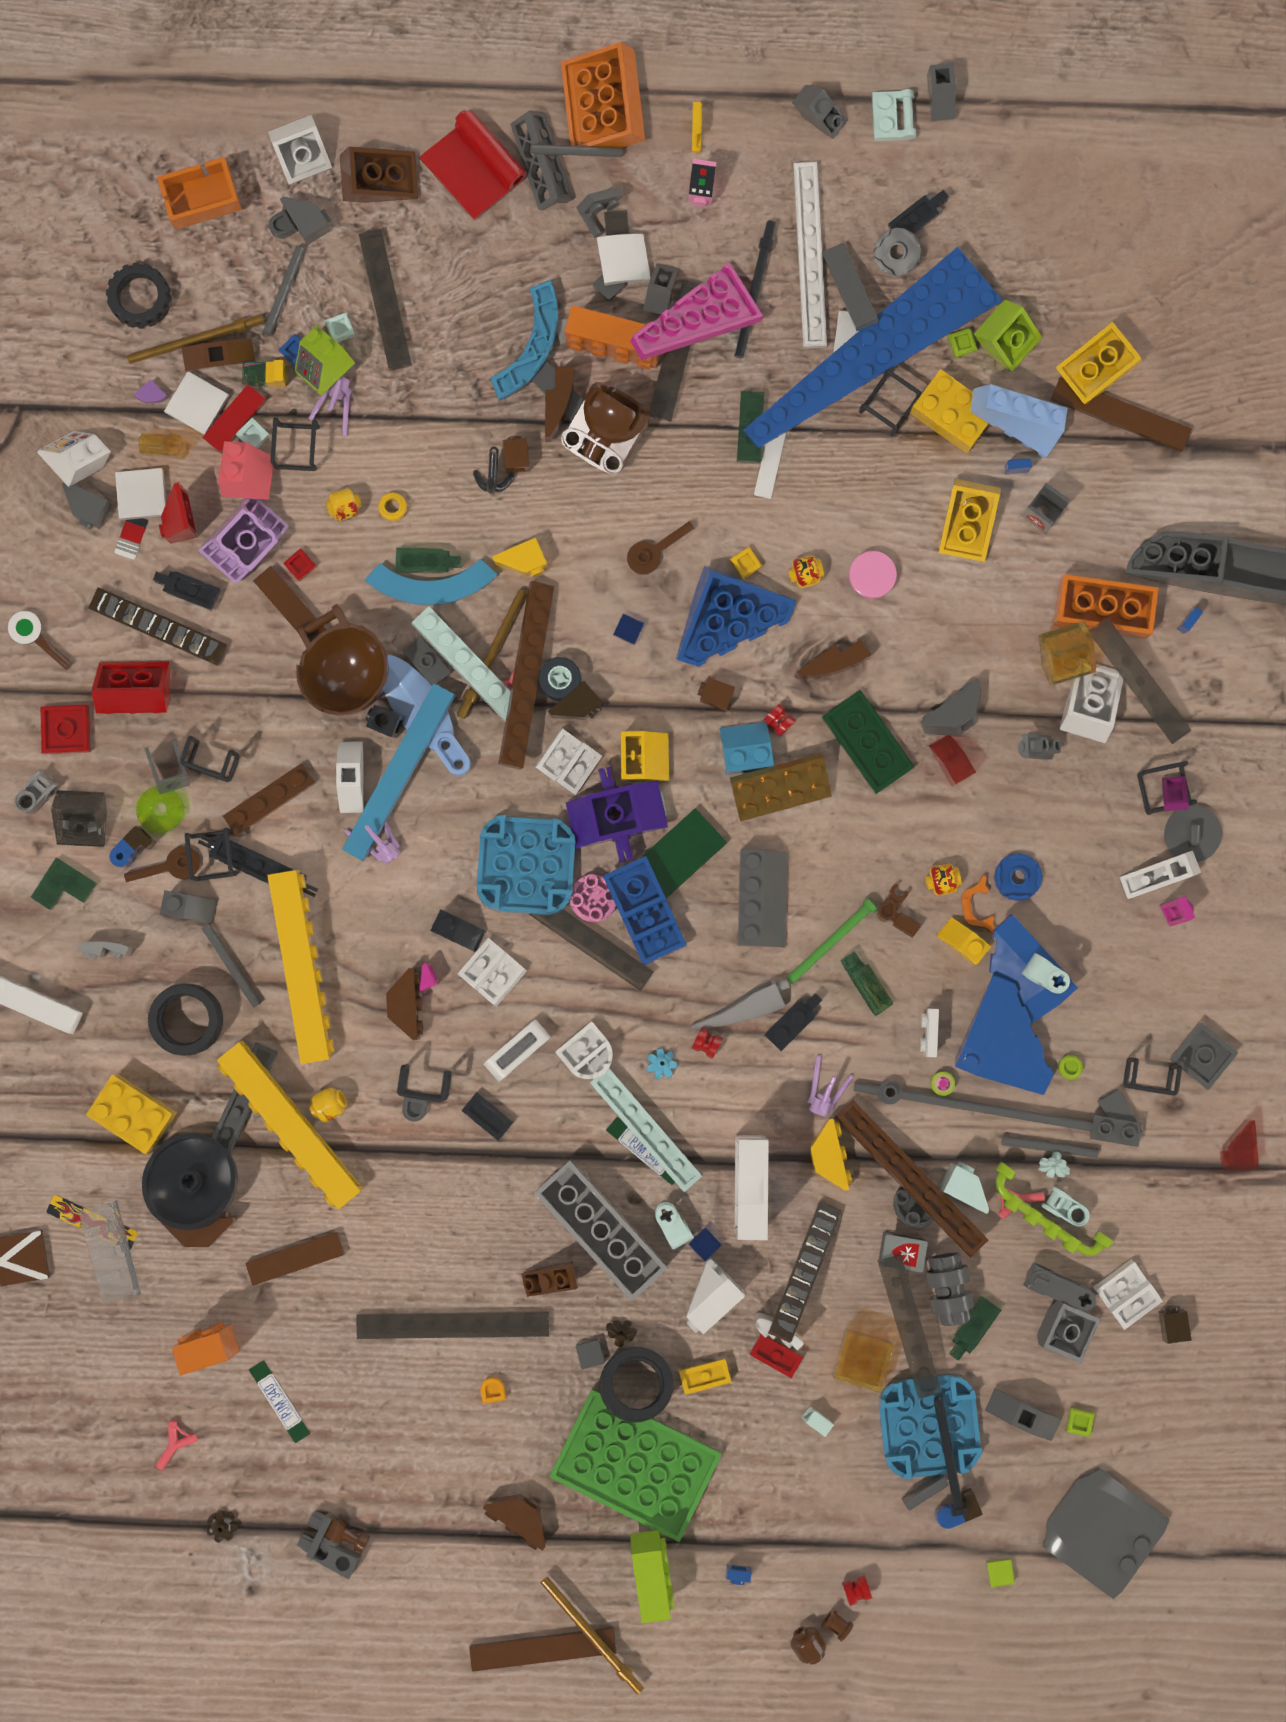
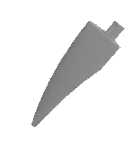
M774 979L761 984L724 1009L690 1025V1028L699 1029L701 1027L712 1028L731 1025L782 1009L786 1006L779 992L790 988L788 981L784 979L775 984Z

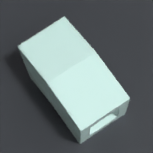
M811 1406L808 1407L801 1417L806 1424L824 1437L827 1436L834 1426L831 1420Z

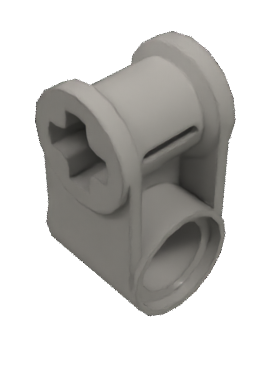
M40 769L32 775L28 783L15 796L14 804L18 810L25 814H35L57 792L60 784L51 781L44 775L45 771ZM26 797L32 798V805L29 808L23 807V800Z

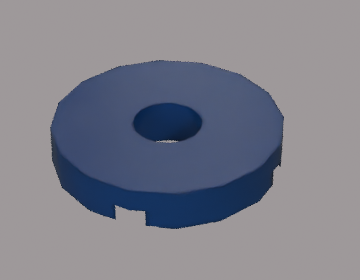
M1020 853L1008 855L995 868V886L1000 894L1009 900L1021 901L1029 899L1041 887V868L1028 855ZM1018 870L1024 874L1023 883L1016 884L1013 882L1012 874L1014 871Z

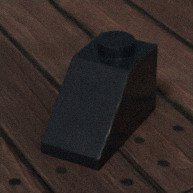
M441 909L430 930L476 952L485 933V930Z

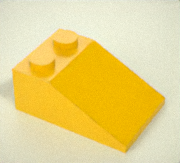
M1111 322L1060 363L1056 369L1085 405L1129 374L1143 361L1117 326Z
M954 478L938 553L985 562L1001 487Z

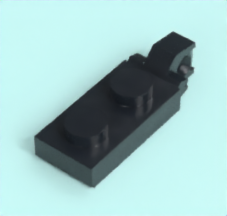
M943 189L934 197L931 194L924 195L889 222V229L896 227L905 228L916 234L939 216L943 211L941 206L948 201V194Z
M156 571L153 578L155 583L164 586L162 591L168 595L210 611L213 610L221 590L218 587L176 571H170L168 576Z
M815 993L808 1001L804 998L799 1002L797 1001L764 1035L782 1051L815 1018L818 1012L814 1008L822 999Z

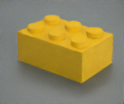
M941 369L913 405L910 412L911 415L966 454H968L989 425V423L970 412L973 392Z
M112 1074L86 1116L144 1154H150L178 1112L121 1075Z

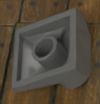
M1061 1301L1053 1302L1049 1306L1038 1330V1345L1081 1363L1100 1319Z

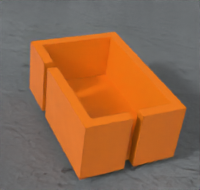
M225 157L204 163L209 173L208 176H205L200 164L157 177L162 197L165 200L164 203L169 220L175 230L242 210L231 170Z
M223 1321L210 1325L202 1332L201 1329L190 1331L183 1335L182 1338L177 1339L178 1343L171 1347L180 1376L228 1361L240 1351L232 1324L224 1325Z

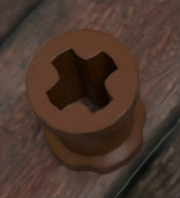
M833 1608L822 1621L821 1627L831 1630L838 1636V1640L842 1642L851 1632L853 1623L844 1620L837 1614V1610Z

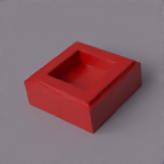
M301 548L283 563L299 582L317 567Z

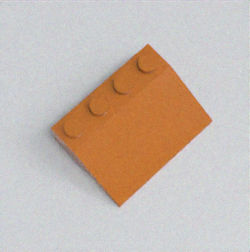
M618 42L561 62L570 146L620 148L645 141L634 49L622 42Z

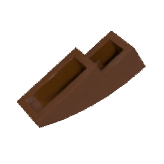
M555 366V390H545L546 442L553 440L567 415L574 389V367Z
M861 639L843 652H840L835 645L798 670L795 676L797 679H813L838 674L868 660L871 654Z

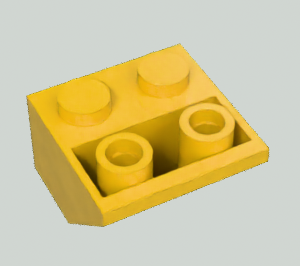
M621 731L622 782L669 781L668 733Z

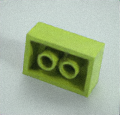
M659 1530L630 1534L631 1555L641 1622L643 1624L671 1620L670 1610H674L675 1606L665 1538H660Z

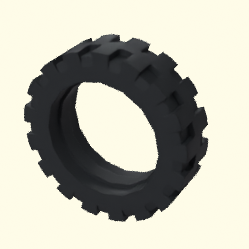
M133 263L131 266L127 264L122 266L123 269L120 271H115L114 277L108 281L109 288L106 289V296L108 297L107 304L117 319L128 327H138V329H145V326L152 327L156 325L155 322L158 320L162 321L164 319L163 315L165 312L168 313L170 309L169 303L172 301V296L170 295V287L156 268H152L145 263L144 265ZM145 278L152 281L157 287V301L147 312L140 314L130 313L121 305V291L125 284L131 280Z

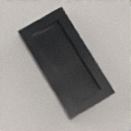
M478 1092L474 1094L461 1110L497 1141L514 1123Z

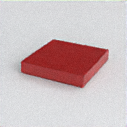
M88 704L40 707L42 754L91 752Z

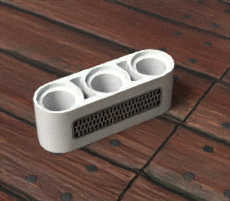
M535 1019L483 1065L500 1082L548 1041L551 1036Z

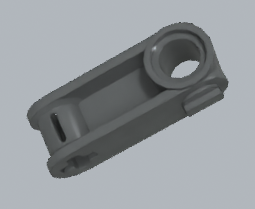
M1032 1263L1031 1268L1027 1271L1023 1284L1026 1288L1036 1293L1047 1295L1082 1311H1088L1095 1306L1096 1297L1087 1286L1055 1273L1037 1263ZM1086 1294V1296H1087V1299H1086V1300H1085V1299H1082V1300L1080 1301V1300L1078 1299L1079 1296H1084V1295Z

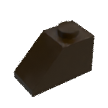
M583 681L552 707L548 713L552 718L586 720L590 717L593 719L602 711L600 707L603 705V701Z

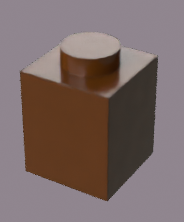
M510 436L508 440H503L507 474L530 471L527 439L522 438V436Z
M708 677L706 683H701L697 695L701 696L700 703L726 712L735 687Z

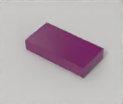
M1186 776L1162 778L1164 811L1189 810Z

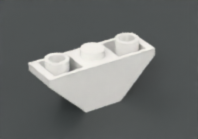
M339 742L336 787L340 813H362L364 810L363 742Z

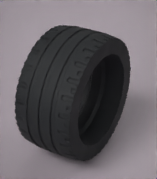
M176 984L163 990L154 999L148 1013V1027L154 1041L165 1051L181 1056L195 1055L207 1050L218 1039L223 1027V1011L217 998L204 987L195 984ZM182 996L195 997L201 1001L206 1007L209 1016L207 1030L201 1038L191 1043L175 1041L169 1037L164 1029L163 1017L166 1007L171 1001Z
M643 1347L626 1348L611 1357L604 1366L599 1381L600 1395L606 1408L617 1418L627 1422H644L660 1414L668 1405L673 1392V1376L667 1362L658 1353ZM630 1361H642L650 1365L656 1371L660 1381L659 1393L655 1401L641 1409H633L623 1405L616 1398L613 1390V1377L617 1369Z

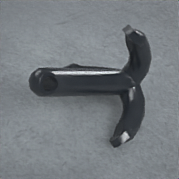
M495 446L489 450L487 482L483 480L478 470L473 471V476L478 486L489 494L500 493L506 490L514 478V474L511 472L503 482L497 484L499 450Z

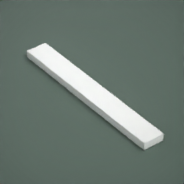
M817 162L794 163L803 349L826 348L827 336Z

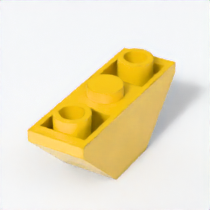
M829 1118L809 1147L813 1167L816 1173L844 1191L849 1190L848 1184L852 1183L850 1170H845L843 1160H847L845 1147L839 1145L838 1137L842 1136L839 1122L834 1123V1119Z

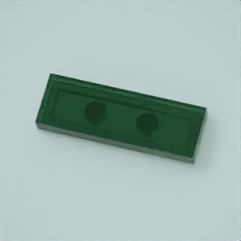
M741 391L737 462L760 464L761 448L758 449L743 430L763 414L764 392Z

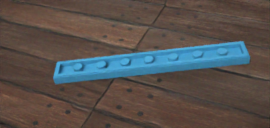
M433 683L343 846V851L363 862L365 861L375 843L374 839L365 829V826L369 825L377 836L379 835L455 698V694Z

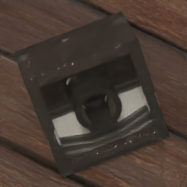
M57 790L51 806L57 845L104 847L107 820L105 793Z

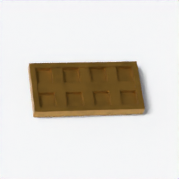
M822 753L730 777L740 822L832 797Z

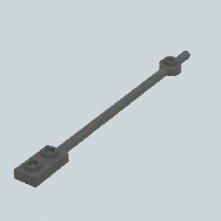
M892 1080L885 1081L880 1086L855 1082L853 1091L878 1095L879 1099L885 1104H895L900 1099L1090 1131L1089 1139L1139 1147L1142 1123L1097 1115H1093L1092 1122L965 1101L902 1090L900 1085ZM887 1088L894 1090L895 1093L892 1097L886 1095Z

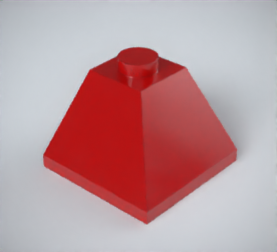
M179 482L174 483L161 514L162 524H159L162 538H166L170 544L198 538L188 492Z

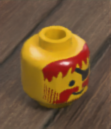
M349 488L331 492L328 500H325L330 518H334L337 522L356 518L358 516V508L362 507L358 493L353 494Z
M813 555L794 559L791 564L792 568L788 569L791 583L796 582L800 589L818 585L821 582V577H824L821 561Z
M951 863L932 866L929 869V875L925 876L927 889H932L936 896L956 893L958 886L962 885L959 869Z

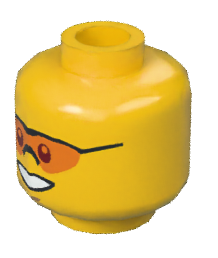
M329 1087L312 1096V1105L309 1108L314 1118H319L322 1122H328L344 1114L347 1101L341 1090Z

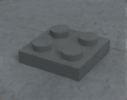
M1199 1022L1171 1056L1170 1060L1174 1064L1181 1065L1184 1072L1206 1090H1209L1237 1056L1238 1052L1202 1022Z

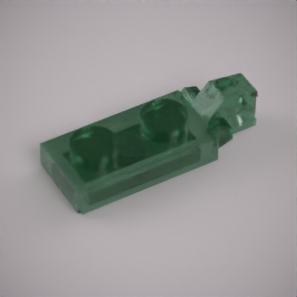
M396 548V573L443 574L449 573V568H462L461 556H450V551L440 548Z
M855 951L840 960L874 1016L881 1014L893 1005V1001L869 964L865 965Z
M982 1295L974 1304L975 1307L970 1310V1321L960 1324L953 1334L952 1342L955 1345L949 1354L958 1361L965 1352L970 1354L977 1347L1002 1311Z

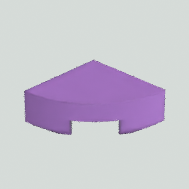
M151 379L134 394V397L143 403H161L168 398Z

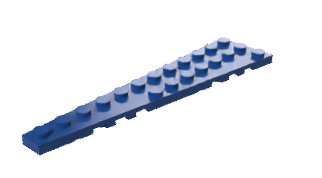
M956 247L877 315L879 323L859 330L747 426L743 432L758 449L788 430L841 400L846 395L884 374L886 369L894 368L934 342L939 341L949 333L1002 303L1003 300L963 252Z

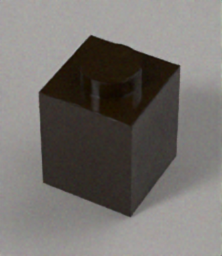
M1179 1306L1165 1307V1311L1158 1312L1162 1339L1165 1343L1192 1341L1186 1310L1180 1309Z

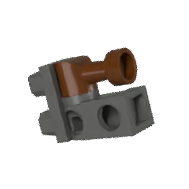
M314 1511L307 1525L318 1530L315 1537L303 1532L297 1546L307 1552V1558L313 1559L349 1580L370 1536L365 1533H361L358 1536L346 1528L345 1521L335 1517L330 1512L324 1515ZM342 1540L354 1544L355 1551H350L340 1546Z

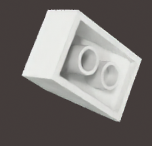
M1079 659L1063 711L1060 730L1106 743L1114 728L1125 672Z

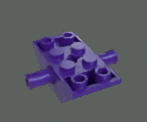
M613 766L606 767L607 775L604 768L598 769L603 787L601 792L585 795L566 802L572 833L575 836L576 849L612 841L615 842L620 863L626 862V859L628 861L634 859L629 842L631 836L669 827L658 781L617 787ZM615 808L621 812L618 820L610 817V814L614 813Z

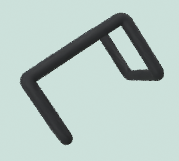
M886 369L882 379L864 404H861L859 413L862 414L865 410L890 426L892 428L891 435L894 436L909 416L913 405L922 393L891 370ZM888 375L916 393L915 399L896 425L868 406L887 380Z
M277 417L273 418L270 462L275 469L317 470L314 464L316 430L320 428L317 420L314 419L312 425L280 423ZM277 426L280 428L311 429L310 466L278 465L276 463Z
M189 736L180 758V764L188 767L190 770L230 782L240 755L233 750H229L221 774L194 765L192 763L200 741L193 736ZM192 741L195 744L192 749L190 758L188 762H186L185 758ZM234 756L235 758L228 777H225L231 757Z
M1188 761L1146 769L1137 774L1147 815L1164 811V806L1153 809L1149 808L1142 776L1179 767L1180 775L1186 776L1184 767L1188 765ZM1187 784L1188 805L1192 806L1197 804V800H1191Z
M226 827L221 831L198 834L185 833L188 871L191 880L202 881L237 876V872L233 871L229 840V834L232 833L231 829ZM202 834L206 837L224 835L228 872L194 876L190 839L200 838Z
M1127 1058L1123 1080L1125 1088L1172 1096L1178 1094L1182 1073L1181 1065L1171 1064L1169 1066L1166 1089L1136 1085L1139 1059ZM1131 1062H1134L1131 1084H1128ZM1173 1069H1177L1174 1091H1172Z
M404 1064L401 1066L397 1094L399 1096L436 1102L448 1099L452 1075L450 1070L444 1072L441 1094L434 1095L407 1091L409 1065Z

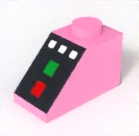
M693 159L688 202L698 207L712 204L717 162Z

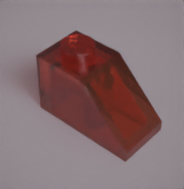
M947 735L929 745L952 787L976 773L965 752L952 736Z
M1244 1120L1223 1144V1151H1220V1161L1226 1170L1259 1169L1255 1120Z

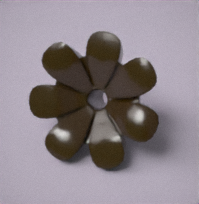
M618 1320L613 1321V1323H607L606 1331H608V1337L615 1339V1346L622 1347L625 1340H634L638 1331L636 1328H630L632 1325L630 1321H624L623 1325Z
M218 1510L216 1518L209 1516L207 1522L211 1527L207 1528V1534L210 1536L215 1535L214 1540L217 1543H220L223 1537L228 1541L234 1537L232 1532L238 1530V1524L232 1523L235 1515L229 1512L224 1516V1511Z

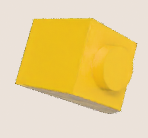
M536 537L492 556L495 565L525 577L530 575L537 577L545 572L544 569L548 568Z
M952 917L936 935L972 966L977 965L991 948L976 933Z

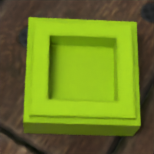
M971 328L947 336L954 359L975 353L978 350Z
M1070 1407L1065 1431L1090 1437L1095 1413Z
M1011 1558L986 1561L990 1587L1015 1584Z

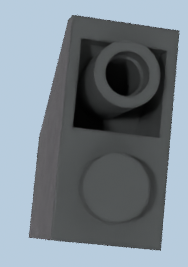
M953 63L930 65L927 73L931 121L955 119L956 84Z
M805 85L792 102L805 120L830 138H834L847 121L823 88Z

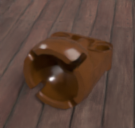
M595 382L588 390L568 428L563 432L562 443L567 449L594 467L609 474H616L626 466L630 455L650 422L651 413L649 410L644 409L640 402L612 386L608 388L602 382ZM570 432L578 434V443H573L570 440ZM611 456L619 460L620 465L618 468L610 465L609 459Z

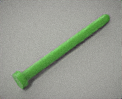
M868 898L862 901L864 905L787 976V981L790 984L795 983L870 912L874 914L878 910Z

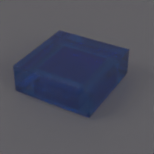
M622 614L613 636L635 646L644 623Z
M706 1227L688 1243L704 1262L722 1246Z

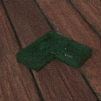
M56 857L30 898L49 910H53L64 891L85 903L97 882Z

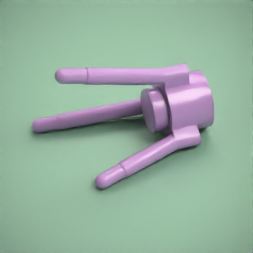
M341 376L320 396L309 416V420L312 421L328 393L331 396L328 407L329 411L333 410L336 399L341 400L344 397L343 437L347 436L349 398L352 391L348 388L350 381L347 378Z
M387 822L383 828L391 843L388 840L382 842L370 826L366 825L365 829L379 845L376 848L377 851L371 848L370 853L375 856L379 863L383 861L387 865L400 854L398 850L400 845L396 842ZM345 829V833L350 836L351 831Z
M817 1055L811 1094L808 1099V1103L811 1104L809 1110L827 1117L829 1111H833L835 1104L853 1079V1075L850 1074L833 1099L829 1095L836 1081V1076H832L824 1095L818 1093L816 1097L821 1056Z

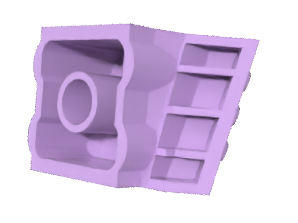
M244 498L221 526L201 545L198 551L236 584L272 549L289 525L260 499Z

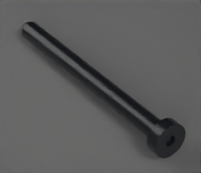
M938 1396L934 1397L933 1401L954 1509H951V1516L968 1514V1508L963 1507L943 1398Z

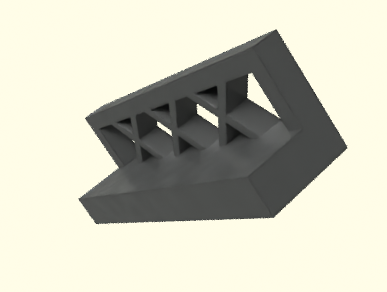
M529 110L510 124L538 210L544 211L556 202L568 203L573 200V196L559 155L533 154V158L529 157L528 149L530 144L555 145L545 112ZM523 123H526L527 126L525 136L522 135L520 129ZM537 165L540 166L542 171L540 180L535 175ZM544 187L548 189L550 196L546 201H544L542 196Z

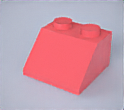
M224 441L218 478L222 497L269 500L274 469L270 462L271 455L249 443Z

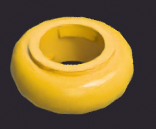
M390 492L381 497L378 510L384 519L397 521L404 517L407 511V503L402 495ZM397 501L400 505L398 511L395 513L387 512L386 505L388 502Z

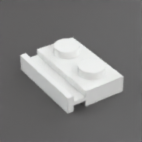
M925 1009V1013L921 1014V1028H925L924 1037L920 1038V1052H924V1057H937L939 1009Z

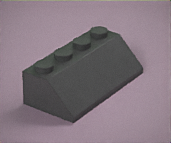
M740 850L737 946L785 948L787 852Z

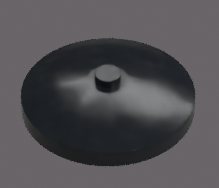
M196 1133L178 1135L160 1145L149 1158L142 1176V1194L151 1214L163 1224L183 1231L202 1229L219 1220L231 1206L238 1187L237 1167L230 1152L215 1139Z

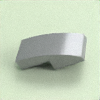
M94 941L78 944L77 949L84 951L83 956L96 960L97 956L105 957L107 950H109V955L122 959L123 955L131 956L133 947L113 942Z

